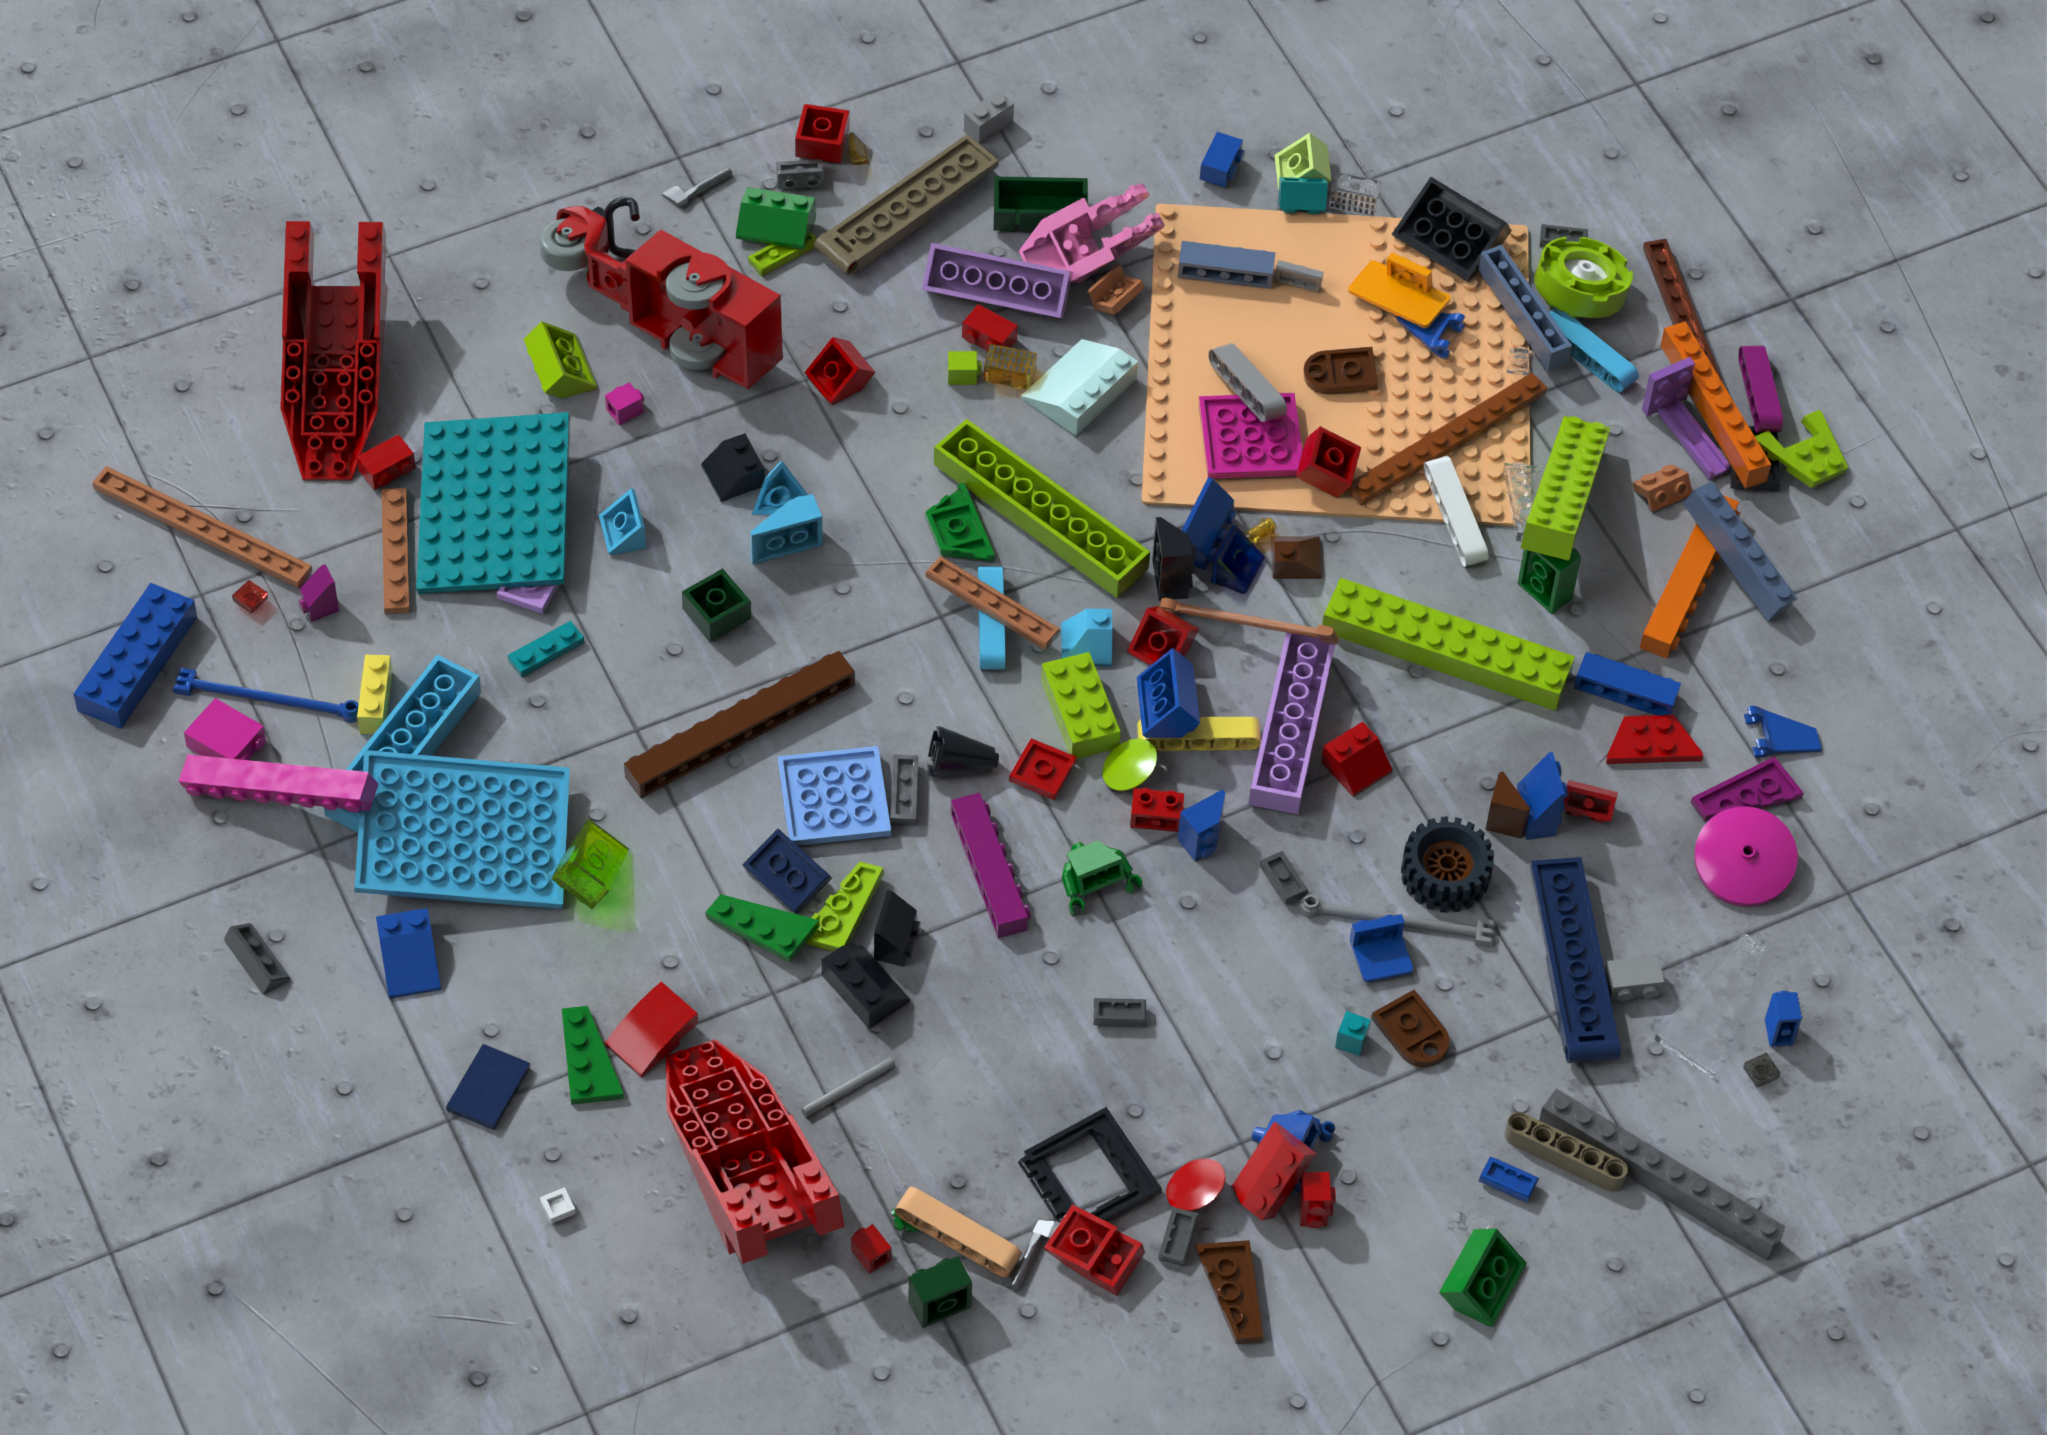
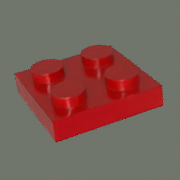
M1031 738L1010 773L1009 782L1055 800L1075 766L1077 757Z

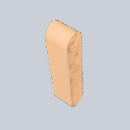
M909 1187L894 1209L896 1215L903 1221L1000 1277H1008L1022 1255L1020 1249L1011 1242L917 1188Z

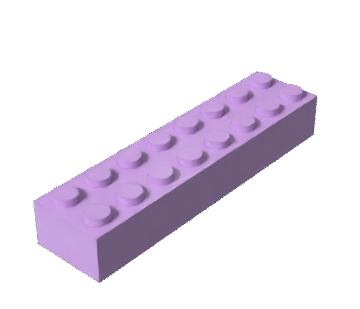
M1286 633L1250 788L1249 805L1299 814L1335 645L1321 643L1319 638Z

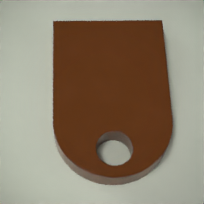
M1373 347L1325 350L1314 353L1304 364V380L1312 390L1323 394L1378 390ZM1317 370L1320 371L1321 374L1318 376L1311 375L1310 372Z
M1415 989L1372 1012L1371 1019L1399 1055L1409 1064L1417 1067H1431L1440 1063L1445 1058L1449 1048L1448 1032ZM1429 1047L1434 1048L1437 1054L1429 1056L1423 1050Z

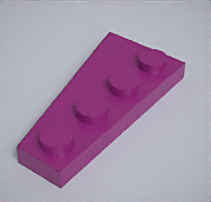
M1774 756L1693 796L1691 804L1704 821H1709L1716 814L1734 807H1754L1760 809L1802 799L1804 793Z

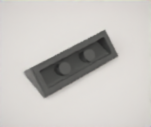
M251 923L230 926L224 941L262 994L274 990L291 979Z

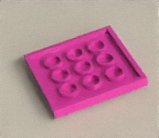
M1280 393L1286 402V415L1265 422L1260 421L1238 395L1199 396L1198 403L1207 477L1220 479L1296 476L1302 455V444L1295 393Z

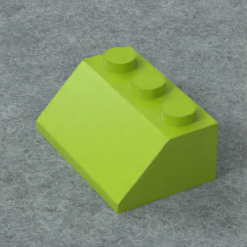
M541 321L523 339L527 347V353L533 362L534 371L541 382V388L547 395L563 399L597 388L575 333Z

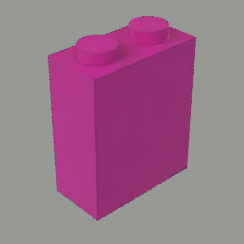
M216 698L184 732L186 747L201 756L250 760L251 756L256 751L261 750L266 742L263 725Z

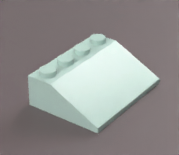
M1081 339L1023 393L1021 399L1077 436L1137 379L1138 361L1119 348Z

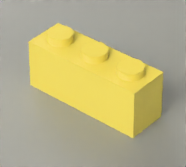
M365 654L357 714L360 734H374L387 718L393 673L390 655Z

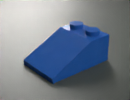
M428 908L376 916L389 999L441 990Z

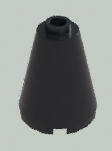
M936 726L937 731L934 730L932 733L928 757H931L932 765L927 764L929 776L990 773L993 768H997L999 753H995L994 747L947 728Z

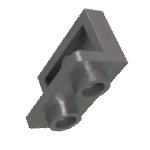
M822 159L776 162L778 189L824 186Z

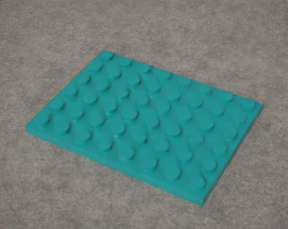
M569 412L424 422L416 582L418 594L565 584L570 444Z

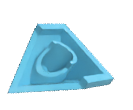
M783 461L779 462L765 478L752 515H772L789 500L795 499L798 496L808 495Z

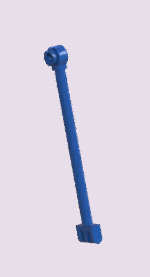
M180 668L179 676L175 681L176 684L172 689L176 694L190 696L194 688L338 714V717H342L348 723L358 721L359 703L354 700H348L339 705L196 679V670Z

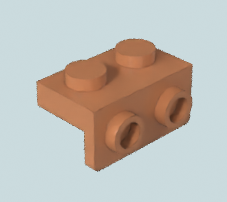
M1116 265L1088 290V294L1094 310L1115 315L1145 287L1142 280L1125 276L1122 266Z
M1666 465L1661 470L1643 475L1641 479L1632 482L1634 491L1647 498L1649 510L1652 512L1688 497L1692 493L1689 473L1675 465Z

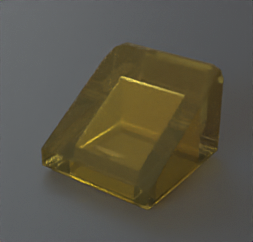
M850 132L849 154L851 164H868L869 158L866 145L853 132Z

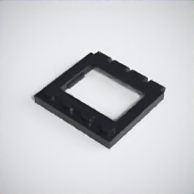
M1107 1107L1025 1150L1024 1157L1018 1161L1028 1178L1032 1177L1030 1182L1040 1197H1047L1044 1203L1055 1219L1060 1218L1058 1222L1062 1221L1072 1204L1075 1205V1203L1045 1158L1090 1134L1130 1191L1121 1197L1119 1195L1098 1206L1091 1214L1110 1222L1162 1193L1161 1186Z

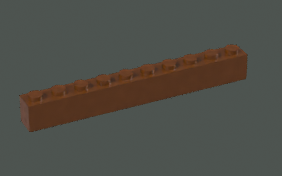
M840 651L825 655L818 662L804 666L797 673L789 677H783L778 683L768 688H762L755 695L747 699H741L734 706L718 711L713 717L697 722L692 728L682 733H676L669 740L652 746L648 751L638 756L635 755L629 758L624 763L625 778L638 796L643 798L855 686V671Z

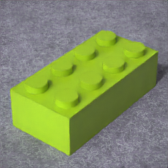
M1090 652L1042 663L1041 683L1068 753L1079 759L1111 751L1120 745L1121 731Z

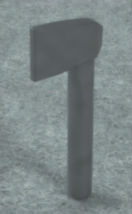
M726 168L686 192H683L675 185L661 193V195L677 207H682L688 204L690 199L732 176V170Z
M1037 1220L1031 1228L1033 1235L1010 1283L1012 1289H1020L1042 1239L1049 1240L1060 1222Z

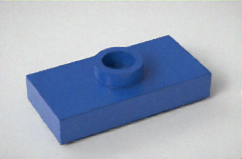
M1491 1156L1479 1177V1182L1528 1203L1539 1181V1177Z

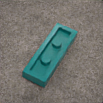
M570 620L508 654V662L522 678L585 643L584 636Z

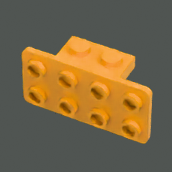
M1391 253L1387 257V266L1375 260L1370 261L1348 287L1350 294L1422 328H1428L1450 302L1449 294L1432 287L1431 270L1395 253Z

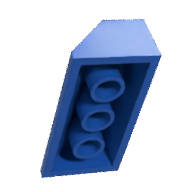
M1172 648L1137 676L1142 735L1145 738H1182L1188 732L1194 731L1200 724L1194 666Z

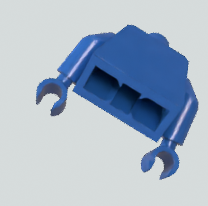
M1297 1110L1287 1114H1275L1272 1116L1267 1128L1255 1127L1252 1132L1253 1142L1260 1143L1272 1124L1277 1122L1306 1146L1313 1149L1318 1136L1323 1142L1331 1141L1333 1137L1331 1133L1334 1132L1335 1125L1330 1121L1322 1124L1318 1118L1302 1110ZM1302 1177L1300 1178V1180L1298 1181V1183H1297L1296 1186L1294 1187V1190H1295L1298 1194H1299V1191H1300V1184H1299V1182H1301Z

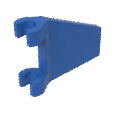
M1441 312L1428 328H1422L1397 316V321L1429 348L1430 351L1442 359H1446L1450 353V350H1448L1450 342L1441 339L1448 326L1459 333L1465 327V324L1462 323L1465 315L1461 313L1447 314Z
M1758 706L1747 707L1748 714H1744L1745 723L1752 725L1761 722L1765 739L1756 740L1757 747L1752 748L1754 757L1761 758L1774 753L1821 752L1822 748L1816 728L1769 712Z

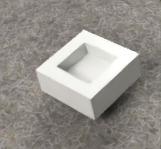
M565 1187L540 1197V1203L551 1224L576 1214L575 1207Z

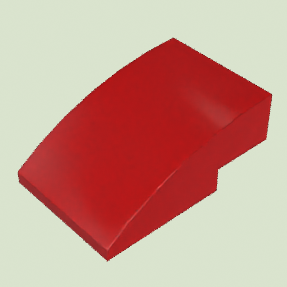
M661 981L624 1017L606 1040L605 1046L642 1078L680 1045L679 1040L698 1025V1013Z
M1073 1204L1044 1247L1045 1251L1064 1265L1118 1296L1145 1254L1141 1242L1119 1232L1118 1227Z

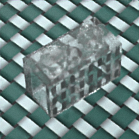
M1336 172L1331 188L1329 208L1375 216L1381 181Z

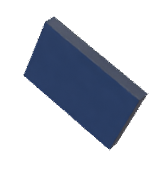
M778 828L742 864L749 873L794 914H799L832 879L823 868Z
M482 1044L449 1100L446 1110L495 1130L531 1068L530 1063Z

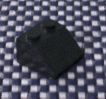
M746 433L722 441L701 463V467L720 502L759 489L763 486L765 480V468Z
M890 890L886 892L874 931V959L904 967L906 958L912 957L914 950L912 939L913 936H918L921 921H917V910Z

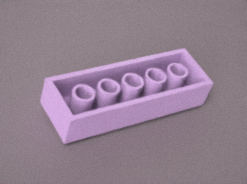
M931 243L922 290L1064 319L1073 272Z

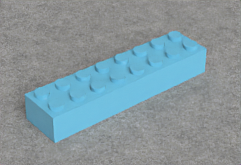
M436 655L346 770L363 772L365 750L432 756L481 694L479 675ZM324 808L326 817L358 833L360 811L354 813L346 809L328 810Z

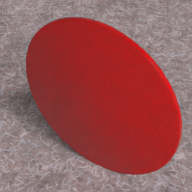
M1197 1159L1183 1165L1173 1174L1166 1188L1168 1202L1172 1207L1187 1211H1195L1207 1206L1221 1193L1226 1179L1225 1171L1220 1163L1212 1159Z

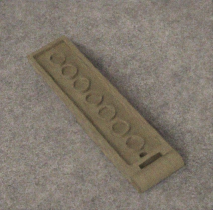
M966 134L831 230L821 234L816 239L814 247L846 275H852L856 270L860 271L928 223L933 212L999 166V160Z

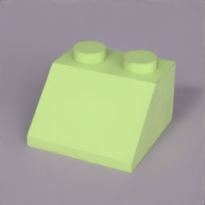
M1308 133L1275 154L1278 191L1279 177L1323 178L1327 180V183L1332 181L1328 145L1311 133Z

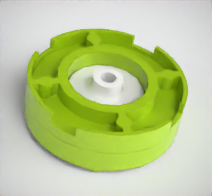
M1561 237L1552 240L1544 247L1534 275V283L1536 289L1548 305L1566 312L1571 317L1585 318L1610 317L1621 310L1633 280V271L1629 272L1626 267L1628 261L1620 252L1603 242L1586 237H1580L1579 242H1566L1567 237Z

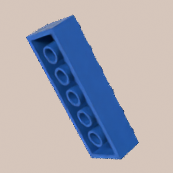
M150 582L74 692L77 711L122 729L197 619L194 600Z

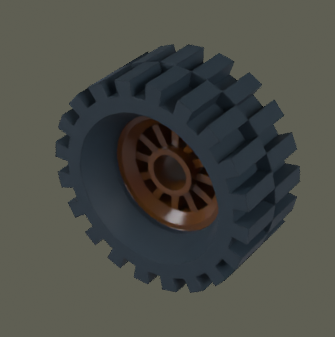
M1448 816L1441 817L1439 823H1436L1435 818L1428 820L1427 827L1423 823L1419 824L1416 828V833L1412 831L1408 841H1406L1401 866L1403 885L1407 884L1406 891L1409 895L1416 893L1415 901L1421 904L1423 901H1426V908L1433 910L1434 905L1439 906L1440 912L1447 913L1448 907H1453V912H1460L1462 905L1469 909L1473 907L1474 900L1479 902L1483 898V893H1486L1488 890L1494 864V850H1491L1492 844L1489 838L1484 840L1485 833L1481 829L1475 832V824L1469 821L1465 826L1461 824L1462 819L1455 817L1454 822H1448Z

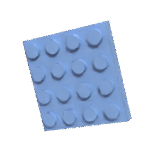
M878 746L778 756L788 838L797 846L891 836Z

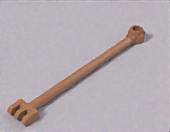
M1162 598L1159 606L1173 615L1187 614L1319 638L1321 643L1336 645L1339 643V637L1333 628L1329 626L1318 625L1317 628L1182 604L1169 598Z

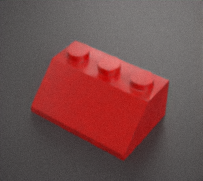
M1274 1122L1231 1187L1241 1205L1260 1220L1273 1219L1302 1177V1172L1306 1171L1317 1153L1280 1124Z

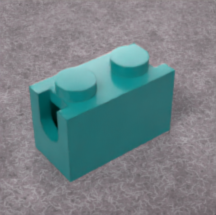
M1279 177V209H1283L1285 213H1297V210H1306V213L1320 214V211H1326L1327 180L1323 178Z

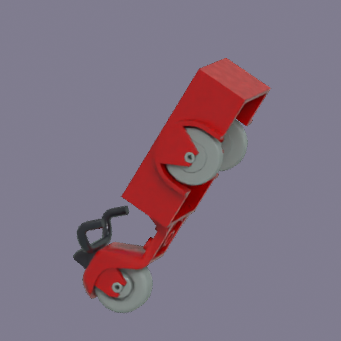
M631 197L616 198L609 202L605 210L599 206L593 210L584 206H570L558 211L556 221L548 224L542 230L539 237L540 255L543 261L548 266L561 271H574L589 265L587 271L588 286L619 303L622 309L629 312L630 324L660 340L661 348L665 350L670 346V355L680 366L693 370L713 367L714 378L717 379L722 375L749 390L783 359L780 294L729 267L719 257L702 252L663 230H659L637 250L618 247L615 243L614 211L619 207L628 206L631 220L638 221L640 219L638 203ZM610 251L615 256L627 259L621 263L613 259L608 253Z

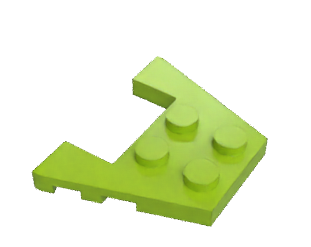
M1820 409L1805 415L1801 421L1813 437L1790 447L1783 448L1769 431L1755 436L1761 448L1768 453V458L1772 461L1778 460L1787 466L1786 471L1810 488L1843 475L1848 469V465Z

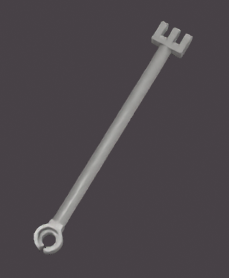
M1312 894L1303 897L1300 903V912L1303 916L1309 918L1322 915V913L1363 920L1379 919L1385 915H1399L1326 904ZM1402 915L1405 922L1404 926L1475 936V945L1493 946L1494 940L1492 938L1495 933L1493 929H1495L1496 922L1493 920L1478 918L1477 926Z

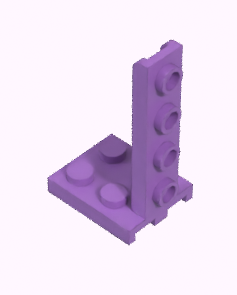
M1688 357L1649 374L1642 411L1646 416L1657 412L1703 473L1711 480L1729 472L1730 464L1681 402L1688 397L1695 366L1693 360Z

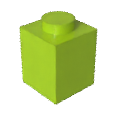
M948 351V385H977V375H982V361H977V351Z

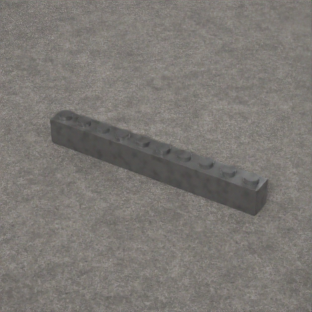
M1555 1089L1543 1105L1539 1121L1623 1160L1628 1167L1627 1177L1766 1261L1781 1242L1786 1226L1560 1090Z

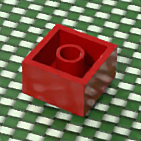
M804 104L795 137V157L822 159V161L841 163L850 129V110Z
M1320 426L1306 438L1296 478L1338 498L1352 485L1361 447Z

